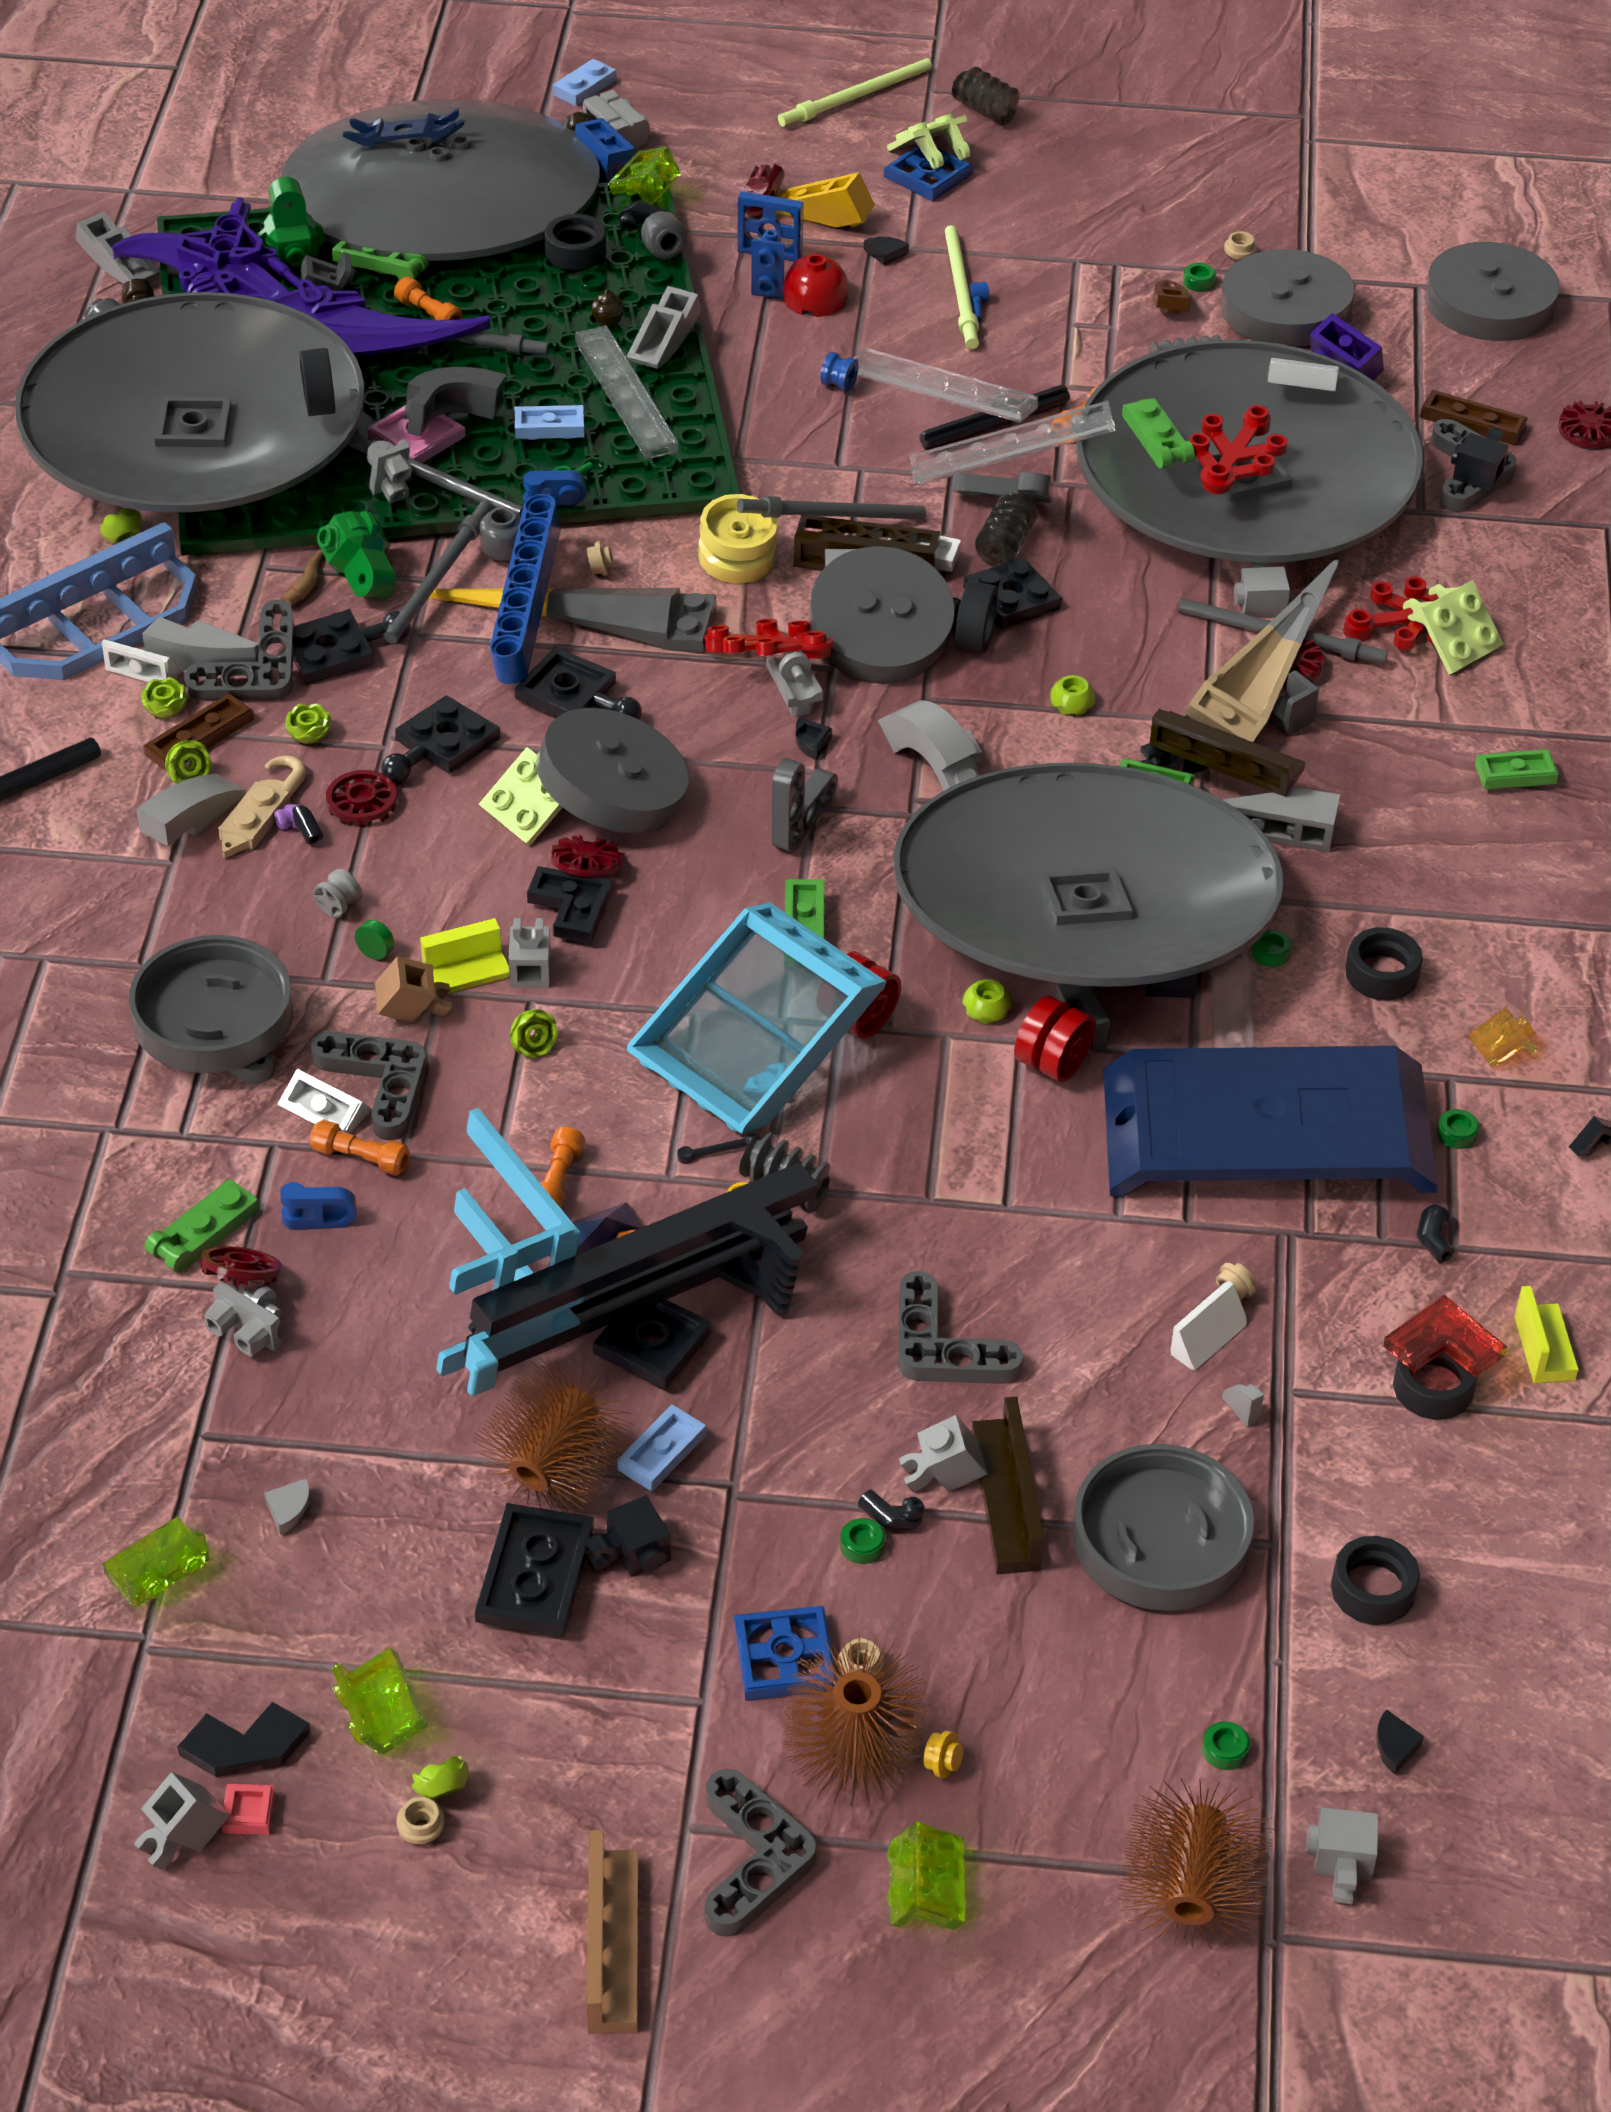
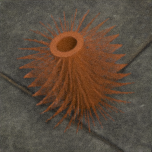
M569 1366L570 1386L560 1370L559 1372L567 1386L563 1385L559 1374L556 1377L551 1370L550 1372L558 1380L559 1385L552 1380L549 1374L544 1373V1375L556 1387L551 1385L548 1379L546 1381L540 1375L538 1377L547 1384V1387L542 1385L538 1379L536 1381L531 1377L532 1379L530 1380L534 1381L535 1384L541 1385L546 1392L534 1386L527 1379L528 1377L521 1374L532 1387L528 1386L525 1383L526 1381L520 1378L524 1383L521 1384L522 1389L527 1394L521 1390L522 1392L520 1393L525 1396L522 1397L517 1392L518 1390L515 1391L518 1395L511 1392L514 1397H509L513 1400L511 1402L515 1403L517 1407L514 1404L510 1406L516 1411L507 1406L512 1413L506 1410L502 1411L501 1415L505 1416L506 1419L503 1418L501 1420L505 1424L497 1422L501 1425L498 1426L496 1423H490L493 1425L490 1428L506 1436L498 1435L490 1429V1433L499 1437L491 1438V1435L486 1431L487 1429L484 1430L489 1435L488 1437L492 1439L490 1441L498 1443L502 1448L495 1447L487 1440H485L486 1444L497 1450L488 1449L480 1445L489 1450L490 1452L488 1453L505 1459L498 1460L484 1455L499 1461L490 1463L509 1465V1467L486 1464L510 1469V1471L488 1475L512 1474L515 1479L502 1485L512 1481L515 1483L518 1480L521 1485L517 1491L522 1485L526 1486V1491L528 1489L527 1504L530 1489L535 1490L540 1508L539 1491H541L550 1508L551 1506L543 1493L544 1490L551 1504V1499L556 1504L557 1502L553 1499L550 1492L568 1508L570 1507L566 1504L565 1500L560 1499L555 1491L561 1497L564 1496L575 1508L574 1502L567 1498L563 1491L576 1498L579 1502L582 1499L577 1497L575 1493L574 1495L570 1493L564 1486L569 1487L572 1492L574 1490L578 1494L580 1493L579 1491L583 1492L586 1498H588V1490L595 1492L592 1488H585L584 1485L581 1486L574 1481L582 1482L587 1487L595 1488L596 1486L592 1482L597 1484L596 1480L599 1475L583 1467L591 1468L596 1473L604 1474L605 1472L600 1468L601 1466L597 1464L599 1463L604 1467V1470L608 1471L605 1466H608L606 1462L613 1463L603 1460L601 1456L606 1460L609 1457L602 1452L613 1455L607 1451L617 1452L615 1450L616 1447L611 1445L614 1441L609 1438H613L616 1441L620 1439L614 1436L616 1434L607 1431L605 1428H611L618 1434H620V1431L611 1426L626 1430L615 1424L617 1422L603 1417L609 1416L624 1421L611 1416L619 1413L600 1412V1409L615 1412L622 1411L599 1407L600 1405L622 1401L596 1402L594 1398L605 1392L594 1396L595 1394L589 1395L588 1392L593 1384L587 1392L582 1390V1372L579 1388L574 1387ZM530 1388L535 1389L537 1394L534 1393ZM529 1400L534 1401L536 1405L531 1404ZM520 1401L525 1402L527 1407H525ZM519 1413L524 1414L526 1418L521 1417ZM509 1419L514 1420L516 1423L510 1422ZM602 1420L609 1421L614 1425L606 1424ZM510 1427H514L517 1432L512 1431ZM601 1431L607 1432L612 1437L604 1435ZM620 1434L621 1436H619V1437L624 1438V1439H627V1438L624 1437L622 1434ZM496 1439L503 1440L507 1445L501 1444ZM600 1442H602L607 1448L601 1446ZM591 1444L596 1445L598 1449H595ZM491 1450L499 1451L503 1453L505 1456L499 1455ZM592 1453L598 1454V1455L600 1454L601 1456H600V1458H599V1457L593 1455ZM582 1458L587 1459L589 1463H586ZM578 1469L585 1470L588 1475L583 1474V1472L581 1473ZM573 1472L578 1473L580 1477H577ZM572 1483H574L579 1489L574 1488Z
M860 1633L856 1671H854L851 1641L849 1663L842 1638L849 1672L843 1651L842 1655L847 1673L843 1667L841 1656L838 1655L836 1649L835 1652L841 1665L829 1648L840 1675L829 1658L831 1666L824 1658L821 1660L811 1651L826 1666L828 1671L830 1669L836 1675L838 1681L836 1682L830 1671L831 1677L824 1669L821 1671L809 1660L817 1669L813 1666L808 1668L815 1671L818 1675L820 1674L825 1677L830 1686L824 1680L819 1682L812 1676H810L811 1678H795L802 1679V1682L805 1680L818 1686L821 1685L827 1692H824L821 1687L822 1691L816 1688L818 1690L816 1691L814 1688L810 1689L808 1687L791 1689L797 1691H786L810 1693L816 1700L810 1697L811 1699L800 1697L789 1699L795 1701H786L795 1702L786 1705H794L788 1706V1708L798 1710L785 1711L792 1712L786 1715H794L787 1716V1718L794 1719H787L790 1721L785 1722L796 1723L785 1724L796 1725L787 1726V1728L794 1729L784 1731L796 1734L785 1735L804 1737L798 1741L810 1737L807 1740L816 1736L814 1739L818 1736L821 1737L815 1742H812L813 1740L810 1742H806L807 1740L792 1742V1740L798 1739L794 1738L784 1741L794 1744L784 1745H795L790 1747L800 1746L794 1749L801 1747L805 1749L811 1745H817L816 1747L820 1745L821 1748L824 1744L827 1745L825 1748L814 1752L810 1751L804 1754L801 1752L798 1755L789 1756H799L790 1760L800 1757L803 1758L799 1760L806 1757L812 1758L818 1754L820 1756L815 1762L809 1765L805 1764L804 1766L812 1767L817 1764L816 1766L819 1769L830 1758L825 1767L814 1776L816 1777L819 1773L822 1775L830 1767L823 1779L827 1777L829 1771L836 1763L830 1778L823 1786V1788L827 1786L835 1773L826 1792L827 1794L835 1777L837 1776L838 1778L841 1770L835 1792L840 1778L841 1781L834 1802L843 1777L845 1782L843 1788L844 1800L849 1769L852 1767L851 1807L855 1767L857 1769L860 1800L862 1777L869 1802L862 1768L870 1793L864 1767L868 1773L871 1786L873 1785L875 1789L870 1774L881 1790L871 1765L880 1779L881 1774L887 1782L890 1780L898 1787L885 1774L880 1763L887 1771L888 1769L889 1771L891 1770L901 1781L903 1780L894 1772L896 1771L900 1774L898 1772L900 1770L895 1768L890 1761L894 1759L899 1764H901L900 1762L904 1763L907 1761L917 1763L909 1758L904 1759L900 1756L891 1755L883 1747L887 1749L889 1747L891 1751L895 1749L897 1752L901 1751L903 1753L914 1752L912 1750L922 1751L916 1750L920 1746H895L890 1739L896 1742L894 1740L896 1739L898 1742L906 1741L908 1743L915 1742L912 1740L922 1741L917 1739H924L919 1738L923 1735H917V1733H923L913 1730L923 1731L918 1730V1728H925L916 1726H924L918 1725V1723L925 1724L918 1721L925 1720L913 1718L926 1719L915 1717L925 1715L903 1714L900 1712L908 1709L905 1712L910 1710L912 1712H919V1710L927 1711L915 1709L925 1707H914L927 1705L901 1702L907 1698H912L908 1701L915 1698H928L913 1697L926 1696L915 1695L920 1694L914 1693L917 1691L907 1693L909 1691L904 1693L901 1691L894 1695L902 1687L909 1686L908 1688H910L912 1685L925 1683L910 1682L914 1680L911 1679L905 1683L900 1682L895 1686L891 1685L897 1677L901 1675L906 1676V1673L912 1670L905 1673L902 1671L897 1674L900 1671L898 1670L893 1675L892 1671L881 1682L885 1674L898 1663L896 1662L892 1665L902 1653L891 1662L890 1667L888 1666L881 1673L885 1667L883 1665L880 1672L874 1677L881 1662L888 1654V1652L884 1654L882 1660L875 1668L885 1648L884 1646L875 1664L873 1662L870 1670L874 1654L871 1662L870 1659L877 1638L868 1663L866 1660L868 1651L867 1640L862 1671L859 1672ZM891 1681L884 1689H882L885 1683ZM899 1688L896 1692H894L892 1695H890V1693H891L894 1689ZM812 1693L817 1694L819 1698L820 1696L825 1698V1700L821 1699L819 1701ZM905 1697V1699L897 1704L890 1703L895 1698ZM808 1704H810L811 1706H813L812 1704H816L824 1709L820 1711H815L814 1709L810 1710L809 1708L803 1705L808 1706ZM895 1708H904L896 1714L889 1712V1710ZM818 1715L823 1719L813 1722L808 1717ZM899 1718L904 1722L894 1725L888 1722V1720ZM816 1725L823 1728L816 1732L808 1731ZM802 1727H805V1728L810 1727V1728L807 1729V1730L798 1729V1728H802ZM893 1729L896 1731L895 1729H897L904 1735L899 1734L900 1736H895L887 1732V1730ZM827 1751H829L824 1758L820 1759ZM881 1754H883V1756L888 1760L890 1764L884 1761ZM873 1757L875 1758L880 1768L875 1765ZM896 1764L902 1770L900 1772L905 1774L904 1770L898 1764ZM818 1778L809 1787H811L818 1780Z
M1200 1779V1804L1198 1803V1795L1197 1804L1194 1803L1190 1786L1189 1794L1182 1780L1192 1804L1188 1805L1164 1781L1174 1792L1183 1808L1159 1793L1163 1796L1161 1799L1168 1806L1152 1799L1149 1800L1171 1809L1174 1814L1156 1805L1154 1806L1163 1811L1157 1810L1153 1806L1148 1808L1132 1804L1154 1810L1157 1814L1147 1813L1158 1817L1131 1815L1143 1817L1146 1820L1131 1819L1146 1821L1150 1825L1131 1821L1142 1825H1134L1130 1829L1138 1831L1148 1830L1153 1833L1128 1831L1142 1835L1127 1834L1142 1838L1133 1839L1140 1842L1129 1841L1137 1845L1130 1844L1128 1846H1143L1149 1849L1145 1850L1136 1847L1138 1849L1125 1848L1145 1851L1140 1853L1124 1851L1139 1855H1127L1135 1857V1859L1125 1857L1135 1862L1128 1861L1125 1863L1133 1865H1123L1132 1866L1137 1870L1122 1868L1136 1871L1133 1873L1125 1872L1132 1874L1129 1876L1124 1875L1132 1879L1125 1878L1123 1880H1138L1143 1883L1133 1881L1121 1883L1138 1885L1134 1887L1125 1886L1135 1889L1126 1890L1129 1892L1124 1893H1137L1144 1896H1120L1145 1898L1140 1900H1118L1146 1903L1126 1907L1158 1904L1154 1908L1122 1909L1153 1910L1151 1912L1147 1911L1140 1916L1165 1909V1912L1128 1920L1133 1921L1166 1913L1159 1920L1142 1930L1171 1917L1174 1921L1159 1936L1169 1927L1171 1928L1176 1921L1178 1924L1180 1922L1182 1924L1175 1939L1176 1942L1183 1924H1186L1184 1938L1187 1925H1190L1193 1949L1192 1925H1194V1931L1195 1925H1198L1202 1940L1203 1933L1211 1949L1200 1925L1206 1924L1220 1939L1221 1937L1209 1921L1231 1935L1234 1932L1227 1924L1247 1931L1222 1920L1219 1915L1236 1923L1238 1922L1233 1919H1237L1241 1923H1243L1242 1921L1254 1923L1233 1915L1238 1914L1253 1919L1236 1912L1249 1915L1261 1913L1245 1912L1236 1907L1246 1910H1258L1248 1908L1244 1904H1262L1253 1900L1264 1899H1247L1240 1895L1266 1897L1252 1894V1892H1261L1251 1891L1256 1889L1263 1890L1256 1888L1258 1886L1264 1887L1263 1885L1255 1883L1266 1882H1250L1246 1879L1268 1880L1256 1878L1254 1875L1269 1876L1253 1873H1265L1258 1871L1259 1869L1266 1870L1265 1868L1257 1866H1268L1260 1865L1256 1862H1270L1258 1861L1255 1858H1265L1255 1857L1259 1855H1251L1250 1853H1267V1851L1259 1849L1266 1850L1270 1848H1262L1260 1846L1271 1845L1253 1843L1258 1841L1266 1842L1256 1839H1268L1260 1836L1270 1834L1253 1835L1246 1832L1273 1833L1270 1831L1248 1830L1252 1828L1274 1829L1253 1827L1260 1824L1244 1826L1266 1822L1267 1820L1236 1825L1234 1823L1243 1820L1272 1818L1241 1819L1252 1812L1258 1811L1256 1809L1264 1808V1806L1226 1815L1240 1803L1252 1798V1796L1221 1811L1218 1807L1231 1794L1226 1798L1224 1796L1217 1807H1214V1805L1211 1806V1802L1216 1789L1209 1805L1206 1804L1207 1790L1205 1804H1202ZM1164 1798H1166L1167 1800H1169L1170 1802H1172L1174 1805H1176L1177 1807H1179L1181 1810H1180V1811L1177 1810L1174 1806H1172V1805H1171L1168 1801H1166ZM1252 1811V1812H1249V1813H1246V1814H1243V1815L1234 1817V1818L1229 1819V1820L1226 1819V1817H1229V1816H1233V1815H1237V1814H1240V1813ZM1165 1814L1172 1815V1816L1175 1817V1818H1170V1817L1166 1816ZM1145 1817H1149V1818L1154 1819V1820H1156V1821H1158V1822L1151 1821V1820H1149V1819H1147V1818H1145ZM1160 1825H1167L1170 1827V1829H1166ZM1140 1826H1149L1153 1829H1146ZM1237 1826V1827H1243V1828L1231 1829V1828H1228V1827ZM1255 1836L1259 1838L1250 1839L1245 1837ZM1234 1838L1240 1839L1239 1841H1233ZM1138 1843H1148L1149 1845H1141ZM1250 1845H1254V1846H1257V1847H1259V1848H1253V1847H1250ZM1245 1849H1255L1259 1852H1252ZM1137 1859H1142V1860H1145L1146 1862H1139V1861H1136V1860H1137ZM1247 1862H1253L1258 1865H1252ZM1134 1863H1141L1146 1866H1139ZM1245 1866H1253L1256 1867V1869H1250ZM1130 1876H1140L1147 1879H1136ZM1243 1883H1252L1256 1886H1248ZM1152 1887H1158V1888H1160V1889H1158V1890L1155 1891V1890L1150 1889V1888H1152ZM1140 1889V1890H1146V1891L1134 1892V1891H1130V1890ZM1153 1892V1893H1151V1894H1149V1895L1142 1894V1893ZM1159 1899L1163 1901L1150 1902L1149 1900ZM1223 1900H1229L1234 1904H1227ZM1241 1900H1249L1255 1903H1246ZM1228 1906L1233 1907V1908H1235V1909H1237V1910H1240V1911L1231 1910ZM1217 1910H1219V1911H1224V1912H1226L1227 1914H1229V1915H1231V1916L1224 1915V1914L1218 1912ZM1212 1918H1215L1217 1921H1219L1222 1925H1224V1926H1225L1227 1929H1229L1231 1932H1229L1228 1930H1226L1225 1928H1223L1222 1926H1220L1219 1924H1217L1216 1922H1214V1921L1212 1920Z

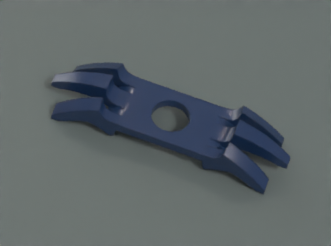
M455 108L444 116L428 113L426 119L384 123L382 118L372 123L350 119V126L360 133L344 131L343 137L369 148H373L376 142L429 137L436 142L458 131L465 124V120L455 122L459 116V108ZM402 128H412L405 132H396Z

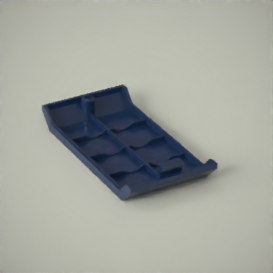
M1397 1046L1131 1049L1103 1068L1110 1196H1126L1146 1181L1401 1178L1416 1188L1418 1192L1420 1191V1193H1437V1178L1422 1064Z

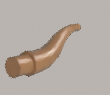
M321 549L310 559L303 575L288 588V591L280 600L289 603L292 607L296 603L302 602L311 593L317 581L318 565L324 556Z

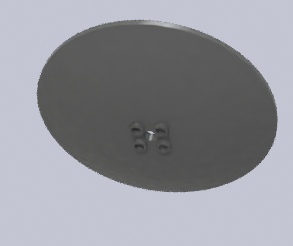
M435 99L377 107L327 125L304 140L292 152L283 167L281 177H292L299 182L306 202V212L312 216L313 221L323 226L325 241L337 245L342 240L347 242V248L362 252L363 247L375 249V255L389 257L393 252L400 253L401 260H404V253L423 255L428 261H447L499 254L545 239V228L549 222L567 214H583L591 205L599 188L600 168L597 156L575 136V131L563 126L564 123L533 110L497 102ZM455 108H459V116L455 122L465 120V124L458 131L436 142L429 137L376 142L373 148H369L343 137L344 131L360 133L350 126V119H357L365 123H372L379 118H382L384 123L426 119L428 113L444 116ZM402 128L396 132H405L412 128Z
M216 292L177 293L143 298L106 309L78 322L55 337L36 355L22 376L16 393L15 414L21 441L29 455L48 475L69 489L92 499L124 508L172 513L199 512L239 506L267 498L303 482L324 468L345 448L359 425L364 408V382L356 357L347 344L330 328L308 314L271 300L253 296ZM327 348L333 379L336 413L308 416L302 384L299 351Z
M1213 340L1173 346L1138 358L1111 374L1094 390L1080 414L1076 433V452L1082 474L1095 495L1117 517L1149 537L1170 546L1212 558L1240 562L1271 563L1307 560L1340 552L1367 541L1386 529L1405 511L1417 490L1422 468V447L1412 420L1403 407L1379 384L1361 372L1324 355L1297 347L1262 341ZM1271 358L1338 366L1339 372L1335 391L1269 383L1268 374ZM1155 398L1185 441H1189V437L1194 433H1203L1201 429L1202 420L1205 415L1217 414L1223 418L1222 430L1230 443L1233 442L1242 429L1243 416L1248 408L1252 405H1262L1268 409L1271 415L1270 430L1263 436H1254L1247 447L1267 443L1268 436L1281 434L1288 439L1287 451L1283 456H1273L1275 458V465L1271 475H1256L1236 479L1228 492L1212 494L1204 489L1203 483L1200 480L1203 466L1196 455L1191 462L1181 463L1176 461L1172 462L1170 467L1158 468L1122 417L1123 405L1143 399ZM1210 439L1209 451L1215 460L1219 462L1222 456ZM1254 459L1237 462L1234 467L1252 464Z
M1045 763L1019 766L979 775L940 792L914 812L899 834L894 850V878L901 899L913 917L939 940L968 957L1006 972L1038 980L1080 986L1109 987L1159 983L1197 974L1227 962L1257 942L1269 929L1281 904L1284 881L1281 863L1269 839L1256 824L1227 802L1204 790L1167 776L1121 766L1093 763ZM1118 925L1121 930L1097 932Z

